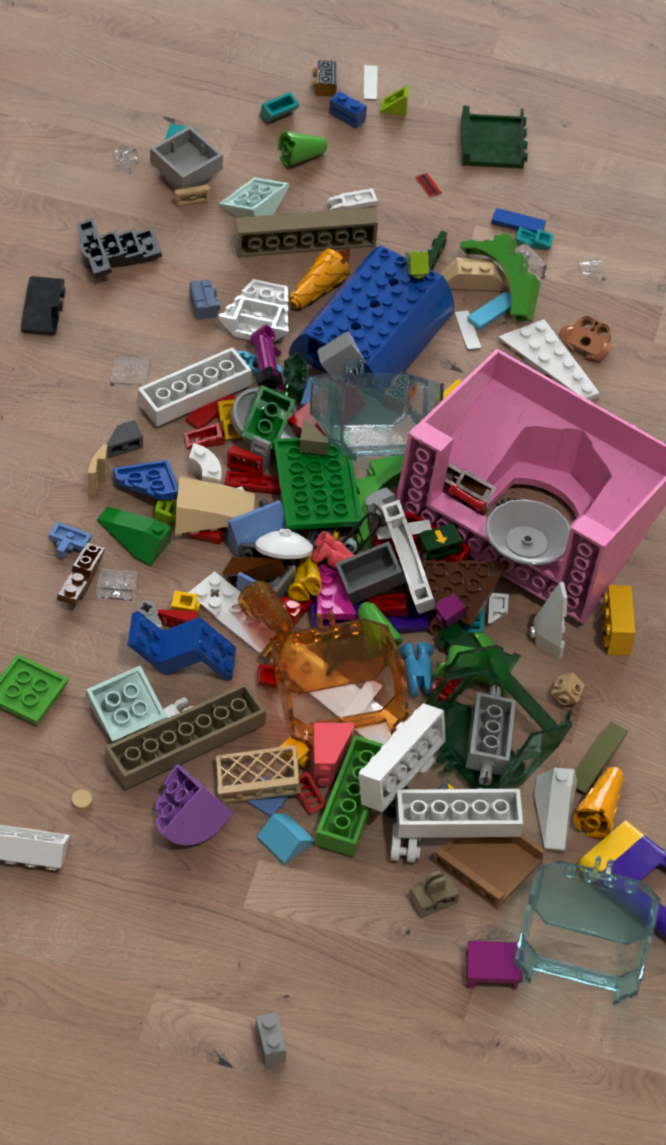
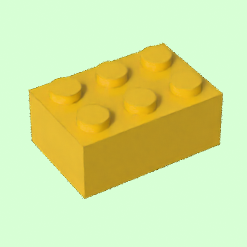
M608 585L607 593L603 595L604 604H601V616H604L605 619L602 621V631L606 632L603 638V646L607 647V655H631L636 634L632 586Z

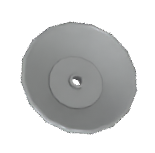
M522 499L508 501L497 506L487 517L485 531L490 544L502 556L516 563L536 566L551 564L564 557L571 527L568 520L557 509L543 502Z

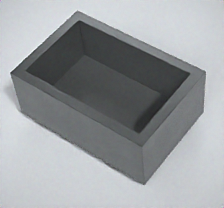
M389 541L335 563L353 605L406 583Z

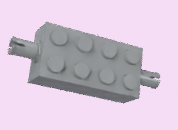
M496 686L489 688V694L477 692L472 706L465 768L480 771L479 783L482 785L484 779L485 785L492 783V773L505 776L510 761L516 700L500 697L502 689L497 686V692H495Z

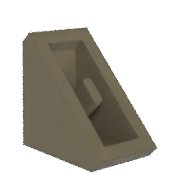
M304 419L299 452L320 455L329 454L330 441L313 424Z

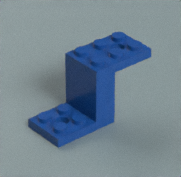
M139 611L132 613L127 646L164 675L202 661L224 680L228 681L233 678L236 646L201 617L162 631Z

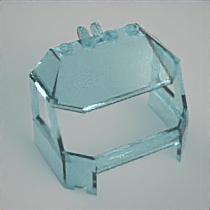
M596 856L594 868L562 860L539 866L525 910L513 963L518 969L523 971L526 975L525 979L529 984L531 983L533 971L538 970L614 990L616 993L613 1006L620 1003L622 999L637 996L652 942L661 898L643 881L611 873L613 859H609L607 862L606 872L598 870L601 864V856ZM535 910L545 924L625 945L643 938L635 970L621 976H614L538 956L528 943Z

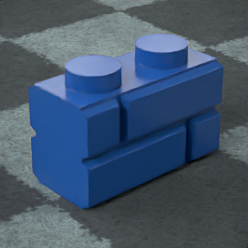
M341 91L337 92L330 99L329 113L355 128H358L366 120L367 106L360 103V101Z

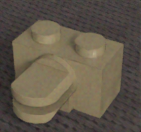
M441 871L430 873L426 876L425 883H418L411 888L410 901L421 919L458 904L459 892L450 876L448 874L443 875Z

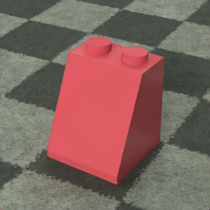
M354 723L313 724L312 775L316 785L321 787L333 786L352 741Z

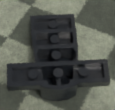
M93 218L76 223L81 236L82 260L89 269L93 270L95 278L112 273L111 268L129 266L162 257L152 227L136 233L134 228L117 234L116 230L99 236Z

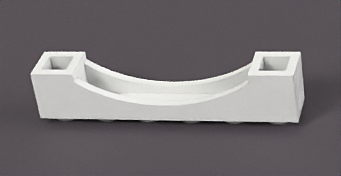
M400 500L385 504L381 507L418 614L435 609L436 603Z

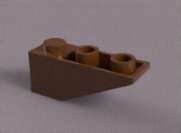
M232 557L222 574L227 582L237 587L236 581L239 572L258 582H262L285 574L287 571L279 558Z

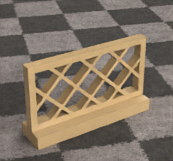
M296 745L216 756L218 796L224 804L301 793ZM284 753H293V757L288 762L281 758ZM270 755L273 759L268 765L261 761L264 756ZM245 758L253 760L248 767L241 764ZM231 761L234 764L226 770L222 767L221 762ZM277 761L284 765L279 772L271 768ZM257 763L264 767L258 775L251 771ZM237 766L244 770L238 778L232 774ZM289 768L294 772L295 777L285 778L282 774ZM268 771L275 775L271 780H264L262 778ZM247 774L255 778L251 783L242 781ZM228 776L235 780L232 785L223 786V781Z

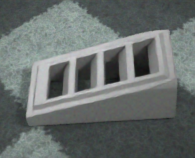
M254 435L250 452L263 457L264 474L270 466L271 442Z

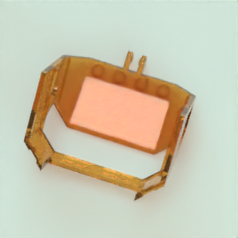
M330 611L328 612L330 625L323 626V617L319 613L316 614L317 627L287 632L271 647L275 681L291 738L303 742L311 750H313V746L309 737L313 736L314 723H354V728L386 722L392 735L397 730V725L409 717L406 665L388 625L365 618L335 624L334 613ZM389 664L394 683V697L381 710L307 724L293 716L291 691L295 694H302L372 681Z

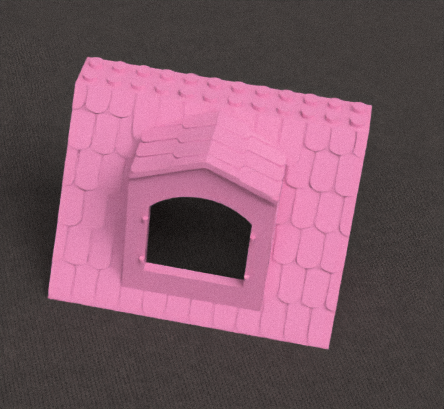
M496 349L408 433L396 501L400 500L404 514L410 511L423 520H429L430 524L437 528L454 523L463 540L462 543L471 548V558L478 562H508L509 566L503 577L545 602L559 582H564L567 594L566 614L584 624L600 599H602L604 593L608 590V585L612 584L666 505V444ZM448 463L461 470L465 469L496 487L491 499L486 504L487 510L513 484L536 486L560 497L576 516V520L570 525L571 530L564 557L551 564L532 566L516 563L502 556L490 544L485 531L487 517L453 499L451 494L448 493L449 487L444 485Z

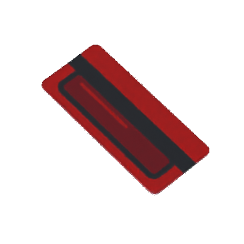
M428 173L416 176V179L430 197L441 193Z

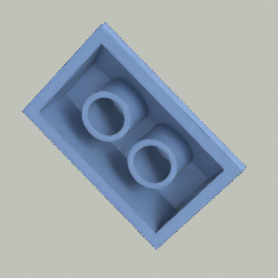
M280 500L228 520V545L236 557H239L240 543H253L265 534L286 529L284 510Z

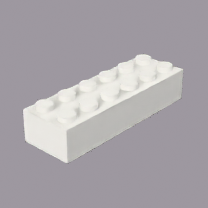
M232 347L138 388V404L156 427L252 385V370Z
M423 703L403 723L402 727L392 735L391 739L381 747V750L371 758L370 762L360 770L358 779L362 805L383 812L395 799L397 790H403L446 742L444 710Z
M520 789L397 790L396 818L398 838L521 837L523 817Z

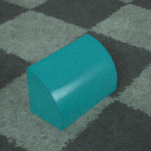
M288 92L263 103L259 116L264 121L269 122L298 109L299 103L293 94Z

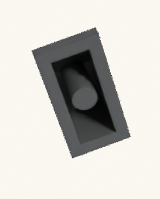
M135 420L117 425L107 443L108 458L143 448V435Z

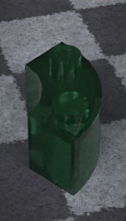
M296 351L284 361L283 376L286 378L284 395L296 400L295 403L298 405L302 401L307 385L308 367L304 358Z

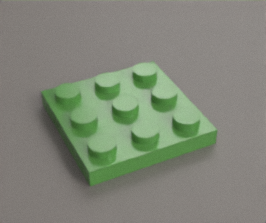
M17 654L0 676V708L37 726L67 686L68 678Z

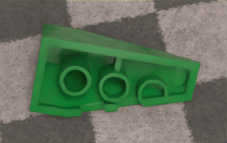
M108 506L97 518V522L110 535H114L119 540V544L122 547L125 546L130 551V555L134 559L150 567L171 542V527L153 518Z

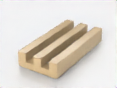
M209 184L175 190L176 206L210 201Z

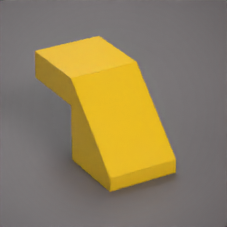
M236 399L217 401L219 421L225 440L241 438L231 421V408Z

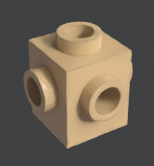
M574 673L560 675L555 682L551 694L562 706L578 703L585 684Z

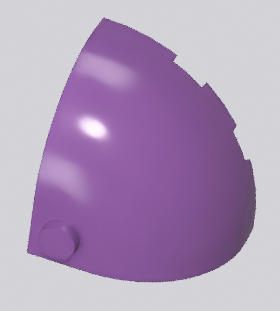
M177 763L163 784L165 789L162 797L158 796L155 808L158 812V818L155 821L160 833L171 842L179 845H194L204 842L215 835L234 813Z

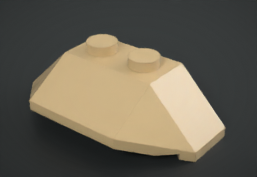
M456 257L439 273L443 275L450 289L510 291L507 274L492 259Z

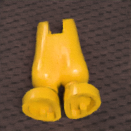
M311 555L307 556L306 560L298 559L294 583L288 588V594L293 600L306 601L310 598V594L318 595L322 589L318 563L311 560Z

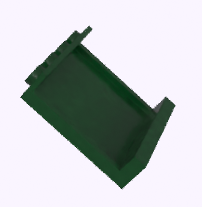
M463 106L461 117L462 166L523 169L524 162H527L528 152H525L527 150V140L524 139L527 136V128L524 127L526 126L527 116H524L523 109L521 108L520 116L470 114V106Z

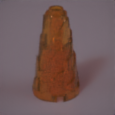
M264 581L251 582L253 585L250 587L246 585L238 598V607L241 609V612L252 621L255 620L258 623H262L271 631H276L281 635L289 634L293 630L294 623L283 602L276 595V591Z

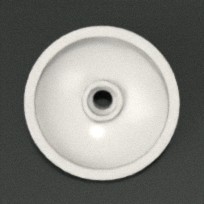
M289 529L270 532L261 536L255 542V548L258 552L275 558L299 559L307 557L313 552V546L307 539L291 532Z

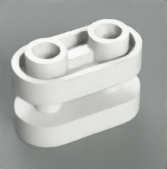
M393 823L390 861H399V855L407 856V862L415 863L416 859H420L421 847H417V841L421 842V838H408V848L400 847L401 838H398L397 823Z

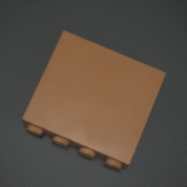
M521 833V837H454L443 849L439 847L434 852L433 863L498 910L542 863L545 851L538 844L528 840L523 833Z

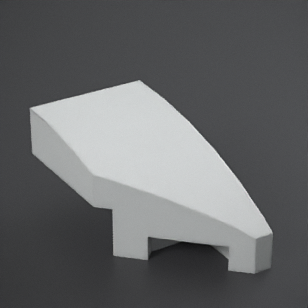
M491 594L488 604V625L507 615L509 594Z

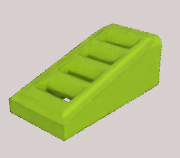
M158 499L154 519L176 524L177 503L171 500Z

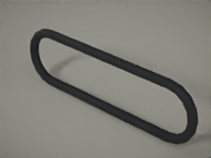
M367 513L341 542L344 544L368 516H376L379 520L377 527L353 553L354 555L359 552L381 526V517L377 513Z

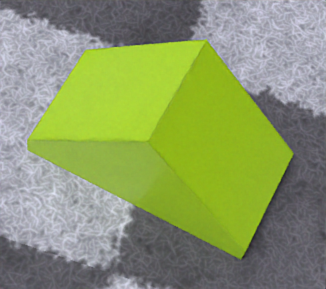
M406 85L381 100L380 112L406 116L409 86Z

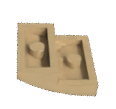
M103 444L91 460L88 469V496L96 497L98 482L106 483L108 469L106 444Z

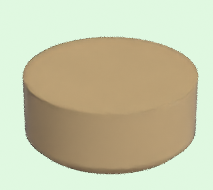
M87 790L76 791L72 795L73 807L81 811L89 809L92 805L91 793Z

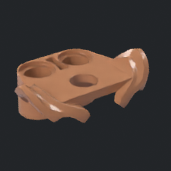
M583 316L574 325L565 324L560 328L559 336L562 343L571 352L575 351V347L587 352L588 354L585 358L588 360L600 361L604 359L612 347L609 343L611 340L610 327L591 316ZM585 325H591L590 328H583ZM601 332L607 333L604 336L599 335ZM583 338L591 340L588 346H583L580 342Z

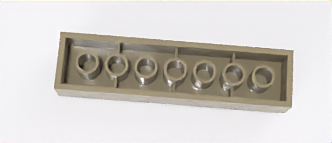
M375 207L236 218L235 247L237 258L324 251L327 248L342 250L376 247L378 219Z
M243 683L106 746L105 760L124 790L175 767L177 763L182 764L265 725L266 710L248 684Z

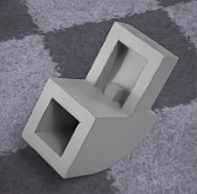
M386 487L373 492L366 498L367 512L377 513L381 517V522L388 526L381 506L394 502L395 495ZM370 515V516H369V520H370V521H373V520H376V519H377V521H379L376 516H374V515Z

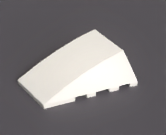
M253 279L242 290V294L234 299L233 304H229L225 312L218 316V319L234 337L251 340L250 335L263 325H268L274 331L276 336L274 341L288 334V286Z

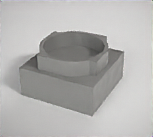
M189 126L151 147L150 164L164 175L166 181L175 190L202 186L211 181L212 175L223 170V154L194 128Z

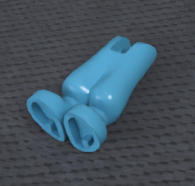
M419 642L416 645L418 660L415 658V646L413 643L400 646L397 649V656L404 660L403 667L411 696H418V687L423 686L425 696L432 695V661L430 656L434 653L433 645Z

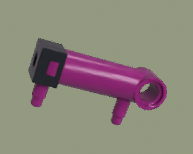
M263 325L250 335L251 342L256 349L259 373L256 374L257 385H263L272 390L276 387L286 390L287 385L283 383L282 374L277 371L275 355L280 356L281 351L273 346V341L276 338L275 333L271 327Z

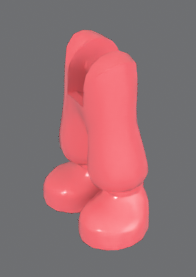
M323 531L315 541L317 548L312 553L311 560L318 563L326 558L327 564L337 569L335 563L350 558L354 554L340 541L334 540L330 533Z

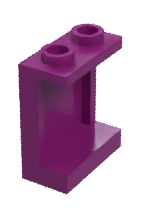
M468 941L466 947V988H475L476 982L509 983L512 984L513 989H517L518 982H522L523 976L522 969H519V963H522V951H518V943Z

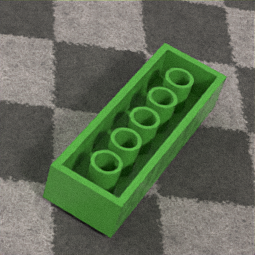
M353 736L318 826L315 840L316 846L352 857L355 856L372 808L361 804L358 774L370 762L371 758L381 750L384 744Z

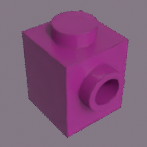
M454 593L447 598L439 600L435 606L436 618L441 624L445 623L448 628L467 615L465 606Z

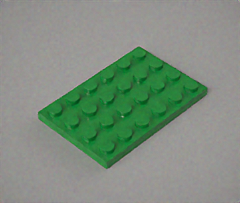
M348 435L325 436L330 441L329 454L327 455L299 452L301 438L274 439L273 445L286 529L356 526L362 519Z

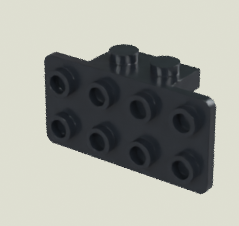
M36 276L29 278L21 331L45 334L57 333L60 311L63 312L64 307L62 298H65L66 295L64 279Z

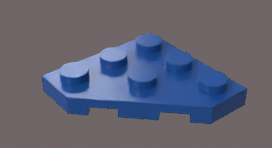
M168 460L113 468V475L119 486L159 500H171L178 496V485Z

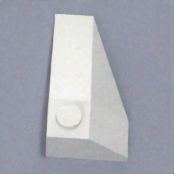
M559 582L535 616L533 626L530 627V636L534 638L535 645L557 659H562L565 645L564 640H562V633H565L566 629L564 617H566L567 594L564 582Z
M553 768L537 776L534 797L545 850L565 852L577 785L575 769Z

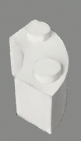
M193 444L189 455L188 471L197 475L201 481L221 484L222 471L217 457L204 446Z

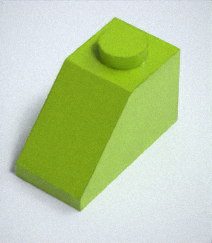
M405 252L408 274L413 275V278H424V274H429L428 252Z

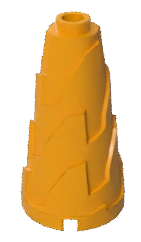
M329 248L324 250L316 258L304 278L296 285V289L289 297L290 305L294 309H302L311 301L314 302L324 292L327 293L336 284H340L350 275L348 263L345 262L343 264L341 262L343 257L338 252Z
M609 767L598 778L594 787L590 789L574 812L573 822L580 832L582 829L587 831L586 836L604 838L613 829V822L618 809L617 804L621 794L620 790L625 779L624 774L618 767Z

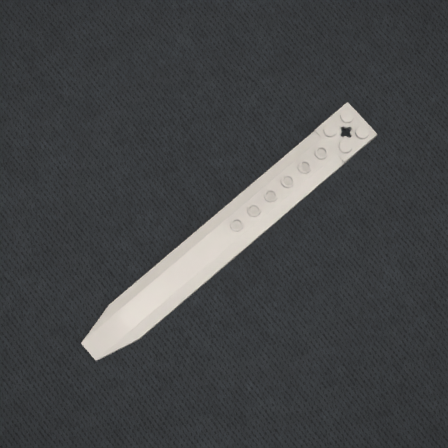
M215 571L188 592L198 594V602L201 603L200 608L262 657L260 652L269 643V638H273L277 632L270 628L272 618L245 598L239 590ZM217 593L219 597H211V594ZM289 634L283 642L282 648L276 651L270 661L266 660L264 656L262 657L272 666L279 667L281 663H286V670L289 672L288 679L337 719L341 717L361 690L336 669H333L331 674L326 676V668L329 664L292 634ZM372 699L355 722L354 732L362 738L386 744L392 735L402 727L403 723ZM433 756L420 769L418 774L423 776L436 765V760Z

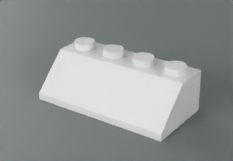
M0 825V860H5L7 864H17V862L25 863V866L28 867L41 865L46 866L45 868L49 870H58L64 864L70 835Z

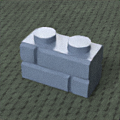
M210 279L201 280V282L191 281L189 293L196 319L216 318L217 310H220L219 299H215L217 297L216 286H212Z

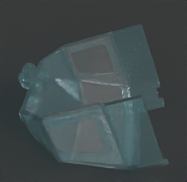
M347 359L345 363L346 373L311 376L310 414L344 457L355 461L356 457L403 456L405 454L408 433L443 400L444 383L412 374L364 373L363 359H357L356 361L357 373H354L353 360Z

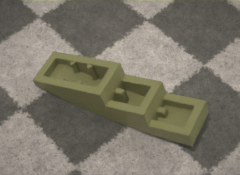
M610 722L575 772L577 779L576 789L587 795L595 780H598L606 765H609L628 733L626 729L613 722Z

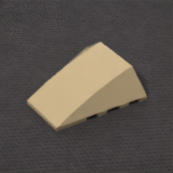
M180 476L175 536H182V533L186 532L196 534L201 530L210 529V532L218 531V528L227 527L228 529V520L254 510L255 494L217 483Z

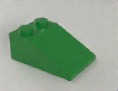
M261 385L257 389L250 406L241 437L252 441L254 435L271 442V450L274 451L273 441L274 439L281 438L296 400Z

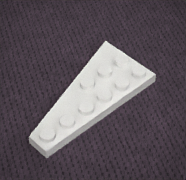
M545 319L498 336L499 343L509 346L510 351L520 354L524 357V361L543 375L547 374L555 382L589 401L599 398V391Z

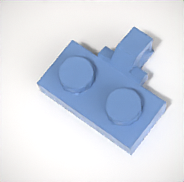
M57 522L49 533V540L57 542L56 557L64 559L68 551L72 552L74 549L82 551L86 543H90L92 540V534Z

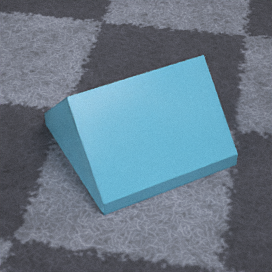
M273 814L257 835V839L283 865L315 842L289 814Z

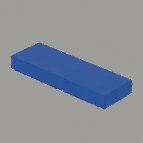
M496 208L491 224L514 230L522 227L536 233L537 229L544 230L546 220Z

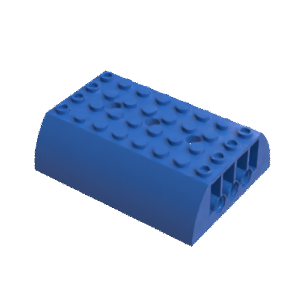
M382 245L376 247L366 256L297 336L290 346L289 355L324 373H328L320 363L317 350L349 331L366 363L345 375L339 381L355 384L357 390L382 401L383 392L386 388L389 389L393 378L397 377L401 371L405 372L454 313L455 306L451 289L443 275L429 269V274H424V278H413V275L408 274L406 257ZM357 327L360 330H352L351 328Z

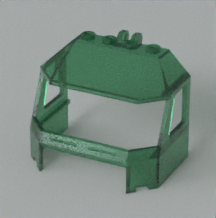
M499 645L457 652L426 702L427 705L444 710L446 742L439 748L442 754L436 758V762L444 764L450 761L444 766L443 770L446 773H451L456 769L473 789H507L524 784L559 747L572 727V721H570L572 710L567 711L558 725L510 673L521 655L515 652L512 655L506 653L504 648ZM479 674L500 683L542 728L541 731L531 733L522 748L518 749L516 753L511 749L510 761L505 774L498 775L492 773V783L490 785H485V779L483 785L479 783L480 771L465 768L472 708L455 701ZM464 678L446 700L435 702L448 681ZM536 758L525 770V763L523 761Z

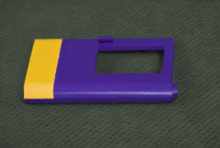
M626 820L580 860L577 869L666 939V907L638 886L658 866L666 869V851Z

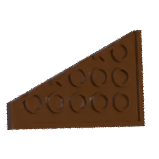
M397 560L404 575V578L406 580L400 560ZM421 560L436 605L439 600L447 598L454 593L465 606L467 615L458 621L471 628L509 566L506 561L477 562L460 560V562H447L446 560H439L435 562L433 560ZM407 580L406 583L393 588L401 593H407L412 598Z

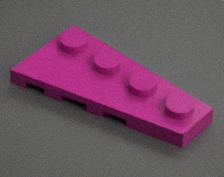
M318 563L322 589L317 595V619L356 620V612L339 571L327 563Z

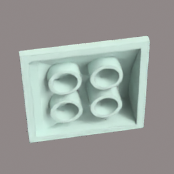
M254 177L221 201L219 205L236 218L274 215L289 188V183Z
M141 666L86 689L85 698L112 743L167 718Z

